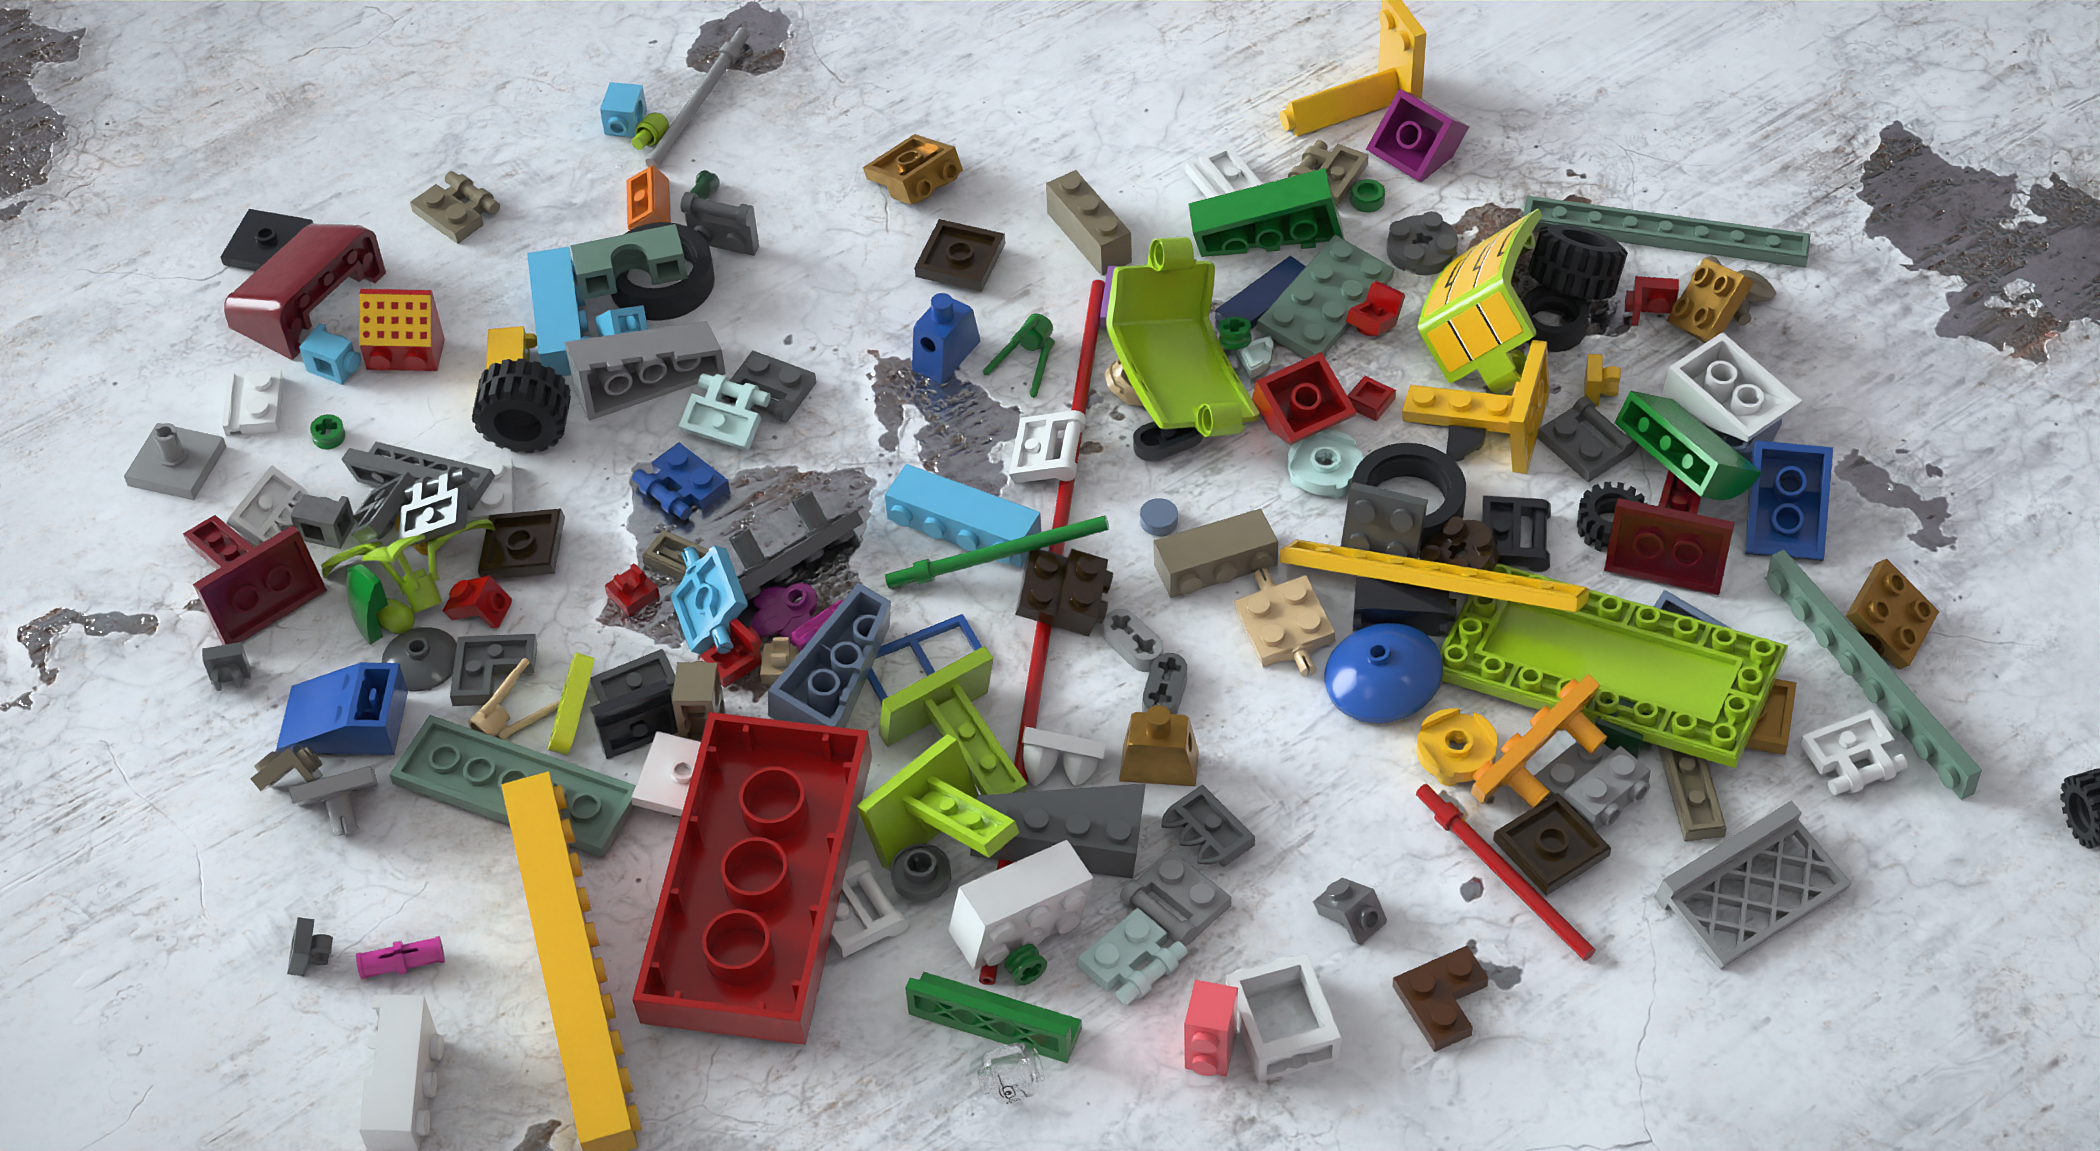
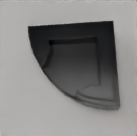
M1449 425L1446 454L1454 461H1461L1464 459V456L1475 450H1480L1485 442L1486 428Z

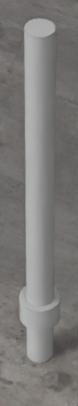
M739 28L730 42H725L717 53L718 59L645 162L648 167L654 165L658 168L728 66L735 64L741 55L740 49L750 36L747 29Z

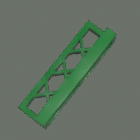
M924 971L920 980L910 977L905 987L909 1015L1064 1063H1068L1082 1030L1081 1019Z

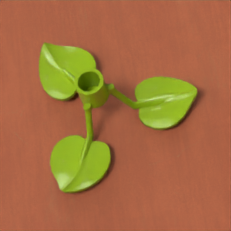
M487 519L466 522V528L428 541L429 574H426L424 568L413 572L403 553V550L408 546L426 539L424 534L405 537L391 543L389 546L380 548L377 546L383 545L382 541L358 545L326 560L321 564V572L323 577L326 578L342 561L358 555H364L362 556L363 561H379L398 584L402 595L406 594L412 611L416 613L442 602L434 583L440 580L436 569L437 549L459 533L480 528L495 530V527ZM396 558H398L406 574L402 576L403 579L389 563H394Z

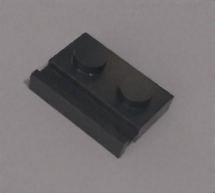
M665 679L590 707L606 759L652 743L657 731L670 735L678 733L671 691Z

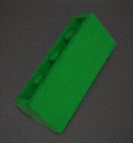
M1630 391L1614 422L1701 497L1714 500L1735 498L1748 490L1762 473L1673 399Z

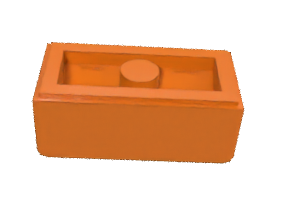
M652 165L626 180L627 226L629 230L650 223H671L669 179L658 168Z

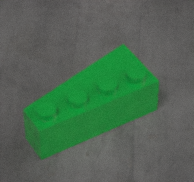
M1326 168L1188 203L1192 232L1201 257L1245 254L1249 248L1257 247L1266 249V252L1280 251V246L1301 244V249L1316 248V243L1329 242L1334 235L1344 239L1339 210Z

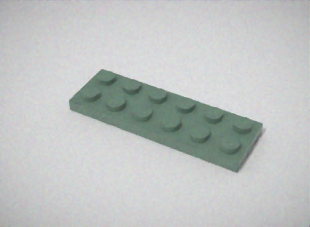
M432 715L428 716L389 774L394 785L510 825L501 784L549 771L554 786L562 785L568 808L561 810L563 820L570 818L576 842L569 843V846L602 858L607 854L635 808V805H632L631 797L636 785Z

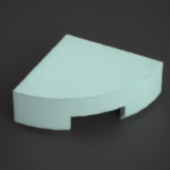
M1271 336L1251 341L1247 347L1237 350V356L1250 379L1265 372L1272 362L1273 341Z

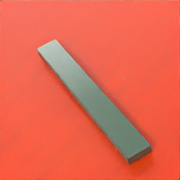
M1527 196L1523 217L1538 208L1542 213L1540 220L1534 228L1535 231H1539L1541 227L1548 225H1570L1598 232L1616 242L1805 268L1807 265L1811 236L1809 233Z

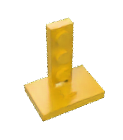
M1532 340L1520 382L1516 381L1512 396L1410 385L1402 408L1403 421L1440 426L1454 425L1486 428V431L1509 433L1512 472L1527 474L1537 441L1538 428L1541 427L1550 395L1547 341Z

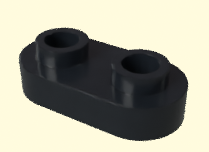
M1153 421L1140 426L1134 432L1133 450L1136 456L1142 460L1158 461L1197 446L1202 441L1203 435L1195 427L1161 429Z

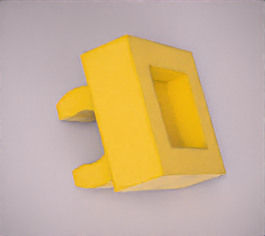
M1588 354L1584 378V396H1587L1595 403L1596 407H1599L1601 393L1606 396L1618 395L1621 368L1615 366L1603 368L1602 354Z

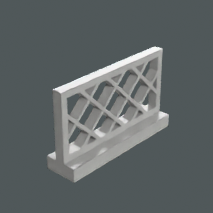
M1792 800L1664 878L1654 896L1664 910L1669 907L1672 908L1720 969L1846 891L1852 884L1798 820L1802 812ZM1795 836L1805 848V858L1783 854L1784 841ZM1776 847V852L1770 851L1771 849ZM1757 858L1773 861V878L1752 874V861ZM1781 863L1804 868L1802 884L1780 880ZM1744 867V872L1738 871L1740 868ZM1810 871L1825 872L1834 882V885L1828 889L1809 886ZM1724 878L1742 881L1741 898L1720 894V881ZM1749 884L1772 888L1770 904L1748 900ZM1712 886V892L1706 891L1708 888ZM1779 889L1801 894L1800 906L1796 909L1777 906ZM1808 896H1813V897H1814V898H1812L1811 900L1808 901ZM1692 898L1711 901L1709 918L1693 915L1684 903ZM1717 903L1739 907L1738 924L1716 920ZM1747 909L1769 914L1768 927L1762 930L1745 926ZM1776 916H1781V917H1782V918H1780L1779 920L1776 921ZM1714 930L1737 934L1736 947L1724 953L1713 940ZM1744 936L1750 937L1749 939L1744 941Z

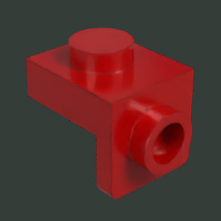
M1379 281L1371 283L1366 301L1350 308L1345 322L1357 327V331L1364 335L1378 336L1396 326L1405 294Z
M490 575L470 580H461L450 590V597L442 611L451 620L479 615L490 628H498L512 604V598Z
M737 618L729 622L731 632L729 637L733 643V649H730L731 651L726 654H720L715 645L700 655V660L703 662L717 663L721 685L724 688L762 663L760 653L762 641L758 633L751 626L745 627Z

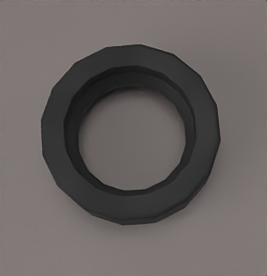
M1542 285L1527 292L1521 300L1536 330L1535 337L1526 341L1530 346L1532 340L1547 341L1548 352L1567 351L1579 345L1586 336L1589 306L1585 299L1569 296ZM1556 310L1568 314L1575 321L1558 327L1547 326L1538 322L1533 315L1540 311Z

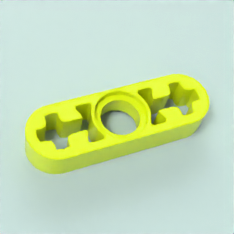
M578 652L574 653L565 679L547 750L568 755L576 734L594 665V657Z

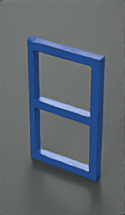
M960 614L881 646L876 659L910 646L928 676L934 673L935 670L919 642L960 627L973 651L981 648L982 645L964 615ZM871 667L867 679L880 700L882 707V700L888 696Z

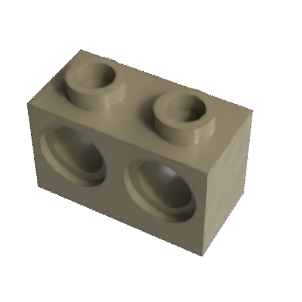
M703 661L677 662L672 704L679 737L701 742L709 712L726 714L717 663H706Z

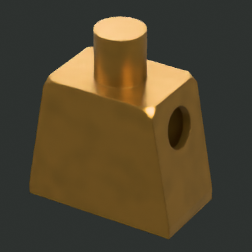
M1161 705L1152 706L1147 712L1132 713L1123 743L1119 782L1196 786L1199 750L1190 718L1186 715L1170 714L1169 709Z

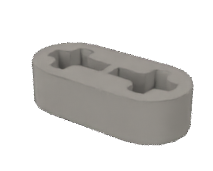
M1117 609L1105 616L1103 630L1104 639L1107 644L1136 670L1150 672L1155 658L1163 654V642L1160 637L1129 610ZM1128 627V634L1123 630ZM1139 647L1144 651L1139 654Z

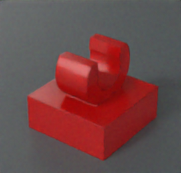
M634 563L630 565V569L621 575H615L613 580L605 585L607 596L629 617L660 597L658 586Z

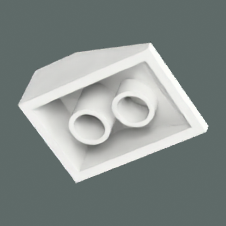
M1723 332L1671 365L1668 369L1662 393L1663 397L1675 400L1702 424L1746 442L1802 404L1800 398Z

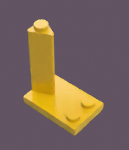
M1382 0V10L1379 11L1381 29L1378 73L1290 101L1286 109L1280 111V121L1286 131L1291 129L1296 137L1388 107L1399 88L1422 98L1427 33L1402 0Z

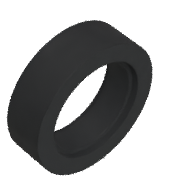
M669 222L650 223L626 232L625 234L676 224L684 258L692 263L693 268L687 279L661 288H646L633 284L627 278V274L630 271L627 270L616 279L617 293L610 294L614 303L620 309L643 305L646 320L652 321L674 319L698 308L711 294L715 281L711 251L704 237L690 227Z
M1396 443L1376 449L1358 464L1353 474L1352 484L1356 482L1377 487L1385 480L1394 477L1410 476L1431 482L1439 488L1444 496V503L1435 512L1425 516L1419 551L1426 546L1431 537L1442 531L1443 524L1452 517H1461L1463 519L1466 481L1462 470L1451 457L1438 449L1417 443Z

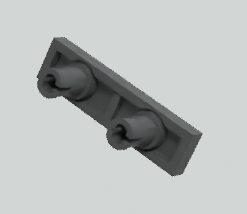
M807 491L791 500L807 529L804 532L805 535L770 556L763 555L749 528H745L729 537V541L744 566L742 573L737 575L746 601L759 595L762 592L760 586L772 579L773 583H776L790 576L794 572L791 567L802 560L807 564L824 555L825 552L822 548L833 541L835 545H839L855 536L853 529L864 523L858 511H843L835 517L827 519L813 492Z

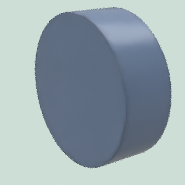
M1163 498L1147 501L1140 509L1141 527L1151 535L1162 536L1171 533L1178 524L1177 507L1171 501Z

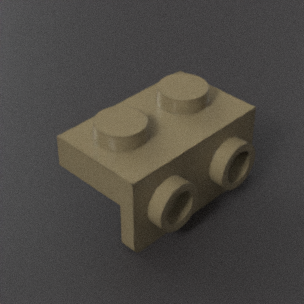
M299 745L287 748L282 753L277 749L275 752L272 751L254 765L258 773L250 779L260 791H263L273 786L295 768L308 783L318 780L323 776L322 772L318 769L323 764L308 746L301 749Z

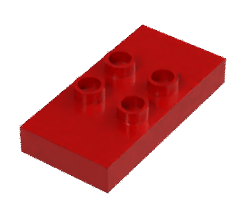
M709 712L632 998L640 1024L806 1045L859 817L856 805L863 799L872 760L867 730Z

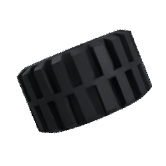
M1548 225L1541 227L1539 230L1528 273L1545 287L1569 296L1593 300L1608 299L1616 294L1628 252L1618 242L1598 232L1570 225Z
M519 358L517 361H512L511 359L502 360V364L495 362L490 365L489 370L485 369L479 379L472 422L475 423L477 432L482 433L486 441L494 442L495 446L501 449L507 448L511 452L516 453L518 451L534 453V450L540 452L548 450V446L554 447L564 435L571 400L570 387L565 384V378L562 375L555 374L553 368L549 366L544 367L540 362H528L526 359Z

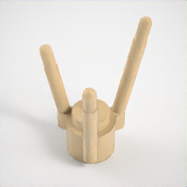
M523 658L490 700L468 720V724L473 730L506 741L517 731L557 711L560 700L507 726L506 722L510 720V716L500 703L514 687L515 681L529 664V660Z

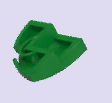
M362 564L352 565L346 569L348 603L357 628L371 645L383 637L376 612L388 606L381 580Z

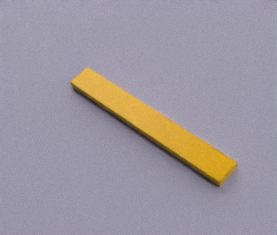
M1295 539L1280 549L1281 563L1577 612L1589 600V589L1587 587L1299 539Z

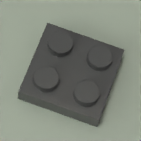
M1353 482L1349 490L1341 547L1418 559L1428 499Z

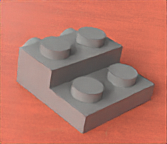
M1576 741L1535 774L1534 777L1550 791L1547 798L1559 793L1597 831L1603 825H1612L1626 806L1631 802L1638 803L1646 796L1650 789L1649 778L1651 770L1621 746L1612 751L1603 743L1590 755Z

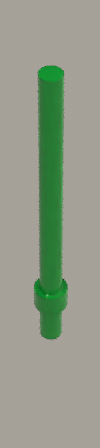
M1106 515L932 562L929 559L913 563V567L885 574L886 583L889 589L917 582L919 585L934 581L935 576L1108 531L1109 523Z

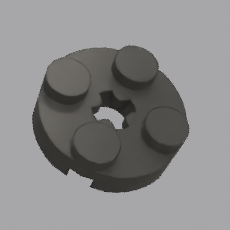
M1429 211L1423 215L1406 217L1400 221L1392 222L1389 227L1387 255L1390 261L1403 271L1406 266L1410 269H1415V274L1417 275L1437 274L1442 272L1452 261L1453 257L1457 255V233L1450 224L1443 221L1442 215L1437 212ZM1416 243H1427L1428 247H1423L1421 244Z

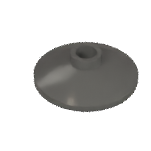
M420 627L411 629L398 635L388 644L382 656V663L400 664L408 691L429 690L441 685L453 675L457 643L450 634L437 628Z

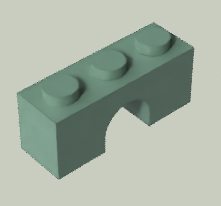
M676 224L570 245L582 300L617 293V277L631 269H640L647 272L651 277L652 285L688 278Z

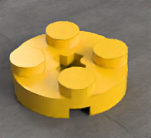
M1458 708L1439 710L1428 716L1421 725V730L1417 735V758L1423 768L1431 775L1436 776L1437 780L1445 786H1454L1459 782L1474 780L1472 776L1485 762L1490 760L1495 764L1497 734L1491 723L1480 714L1473 712V717L1468 714H1460V709ZM1454 740L1457 744L1465 743L1466 745L1462 750H1454L1449 747V741Z

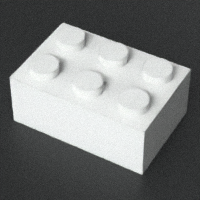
M1065 840L960 886L948 932L973 970L986 964L989 966L997 965L1005 960L1014 950L1023 945L1034 944L1037 946L1050 935L1057 932L1065 934L1077 927L1081 921L1093 877L1068 840Z

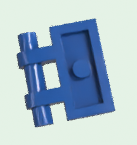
M680 442L651 462L655 474H648L643 469H638L632 476V480L639 485V490L649 498L654 497L661 503L664 511L669 515H677L682 520L688 519L692 514V508L689 506L691 503L703 510L730 490L728 479ZM672 486L677 491H669L667 487Z

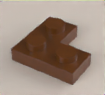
M1466 945L1393 977L1392 987L1433 1051L1436 1052L1472 1036L1473 1026L1456 1000L1487 987L1489 977Z

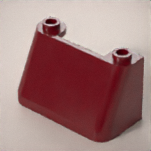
M309 224L301 229L295 237L234 292L227 296L224 302V313L229 328L293 360L301 353L299 348L301 343L298 342L299 336L303 328L309 330L312 327L309 313L348 277L358 282L366 279L375 284L386 274L375 233L361 225Z

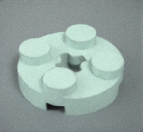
M1325 429L1314 436L1291 445L1288 454L1291 484L1296 488L1313 494L1342 498L1346 496L1348 489L1352 485V478L1356 467L1364 459L1362 450L1360 452L1356 447V441L1351 436L1333 429ZM1325 458L1332 460L1331 465L1327 466L1317 463L1323 462Z

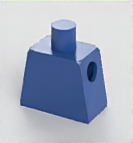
M938 293L931 298V307L921 316L913 328L912 371L943 384L981 342L974 311L969 305L953 299L946 293Z

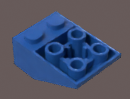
M360 662L291 686L276 750L278 749L282 753L289 747L299 745L301 749L308 746L314 753L395 755L408 695L400 664Z

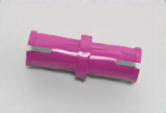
M440 936L403 944L402 940L393 942V947L356 953V963L361 980L398 971L399 975L407 974L410 968L445 962Z

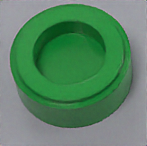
M1364 179L1357 181L1350 189V203L1358 211L1375 212L1382 208L1385 203V188L1375 180Z

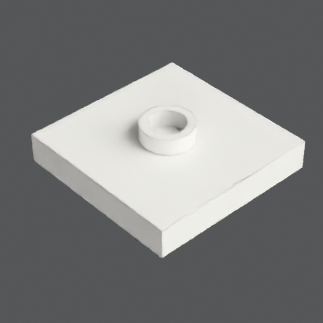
M657 731L632 794V805L681 817L701 742Z

